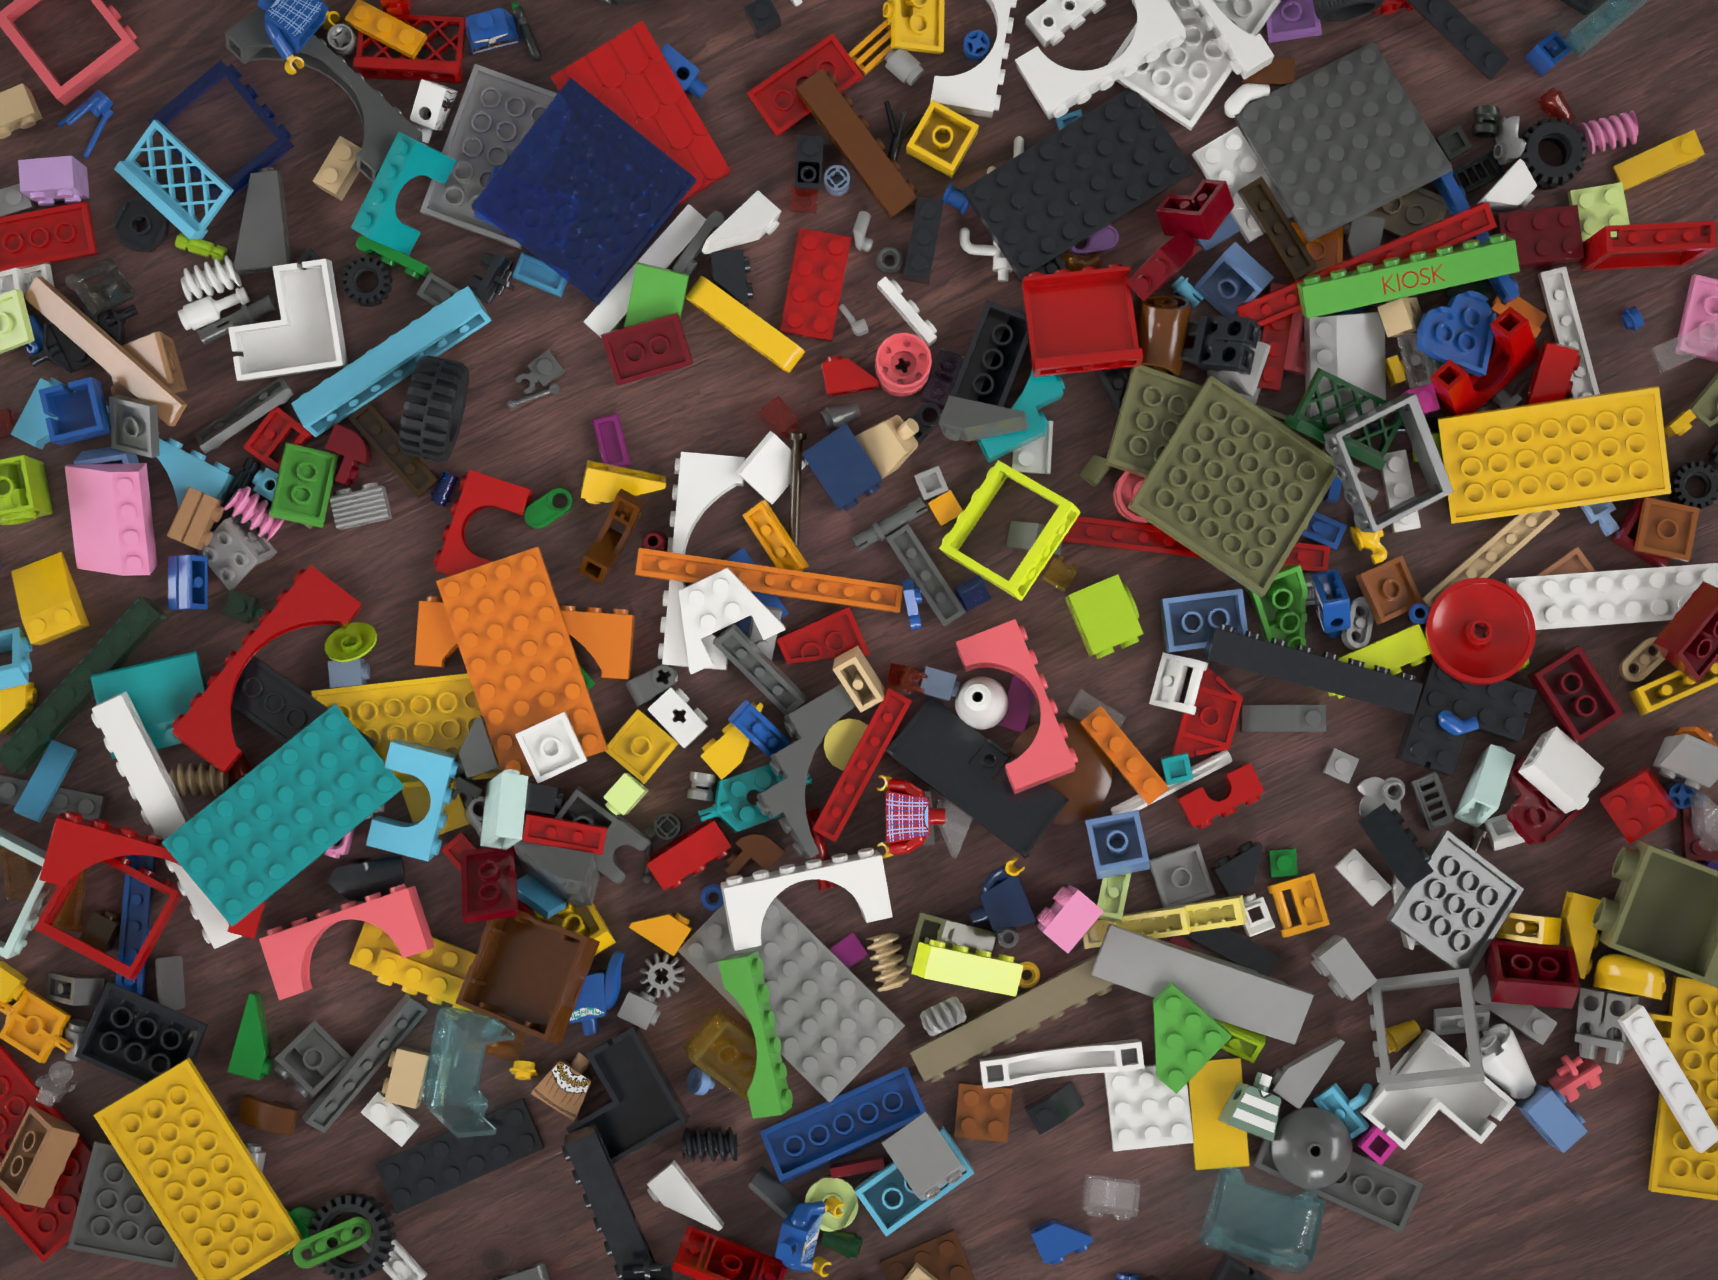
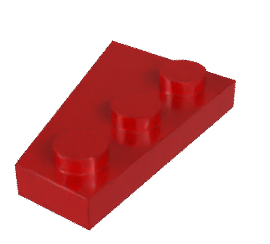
M849 606L776 638L787 664L836 658L857 645L864 656L870 655Z

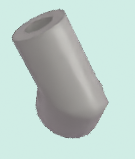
M866 211L858 213L853 233L855 247L859 251L869 252L873 245V239L865 237L871 215Z

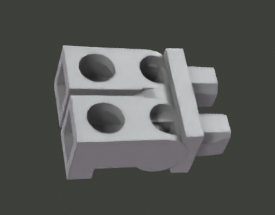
M1593 987L1580 988L1577 1033L1575 1034V1042H1580V1057L1596 1059L1598 1046L1606 1048L1605 1062L1613 1064L1622 1063L1625 1050L1630 1049L1631 1042L1617 1020L1638 1004L1639 996Z

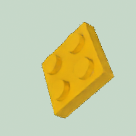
M637 709L607 745L608 750L605 752L645 784L679 743Z

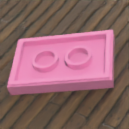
M1697 274L1691 276L1674 352L1718 362V279Z

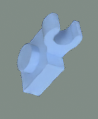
M1612 502L1580 506L1591 524L1597 520L1599 521L1601 530L1606 537L1619 530V526L1610 515L1612 511L1616 510Z

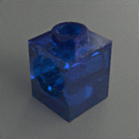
M980 575L955 588L966 612L992 599Z

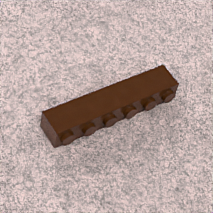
M821 68L797 86L795 92L888 218L892 219L916 201L917 196L915 193L918 191L909 179L905 181L899 172L902 169L894 158L889 160L883 152L886 148L877 136L873 138L867 129L870 126L862 115L857 116L852 110L854 104L846 93L841 95L836 88L838 82L829 71L825 73Z

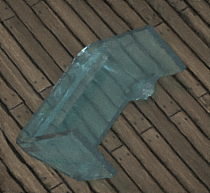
M449 1007L441 1008L437 1013L423 1087L424 1105L457 1138L494 1135L497 1129L484 1118L485 1111L488 1108L487 1098L478 1089L486 1044L514 1040L515 1034L496 1018Z

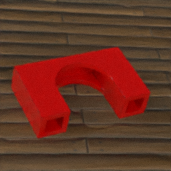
M1512 307L1507 308L1490 323L1495 338V348L1489 359L1486 375L1482 377L1475 375L1469 377L1466 371L1449 359L1430 376L1441 409L1448 416L1475 413L1538 357L1539 353L1529 320Z
M469 470L468 475L464 474L459 489L462 490L460 499L454 501L451 509V515H454L451 525H446L443 532L442 540H445L442 551H437L434 559L435 571L452 576L493 562L476 556L469 549L465 539V529L469 519L476 512L485 508H498L524 517L525 510L529 506L533 495L530 489L473 470Z

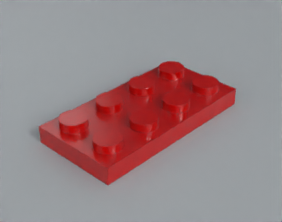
M833 33L747 92L748 98L777 138L811 115V112L795 90L797 86L821 68L825 73L829 71L838 82L836 88L840 93H843L863 79L862 73Z
M86 201L0 217V272L13 268L24 269L44 263L52 264L98 255L90 207Z
M799 228L780 327L781 333L832 342L851 237Z

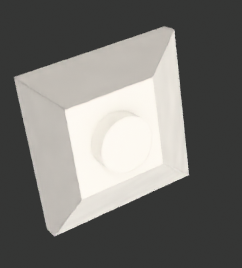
M1519 159L1477 204L1485 201L1488 202L1491 212L1513 211L1519 205L1524 208L1534 198L1531 192L1537 187L1525 162Z

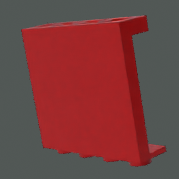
M1112 264L1104 269H1096V267L1091 266L1075 272L1061 269L1055 271L1054 274L1043 275L1042 272H1033L1023 277L1022 293L1034 377L1137 367L1141 365L1143 353L1142 348H1139L1131 287L1126 283L1129 279L1130 266Z

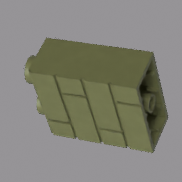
M1637 840L1634 850L1623 847L1619 851L1612 869V877L1621 880L1615 898L1611 900L1603 897L1593 916L1592 927L1601 930L1599 940L1608 947L1718 988V870Z

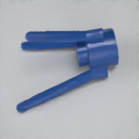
M98 89L86 101L57 123L58 127H62L65 123L72 125L88 111L97 118L100 114L103 115L83 155L85 158L89 157L107 120L114 113L109 109L114 103Z

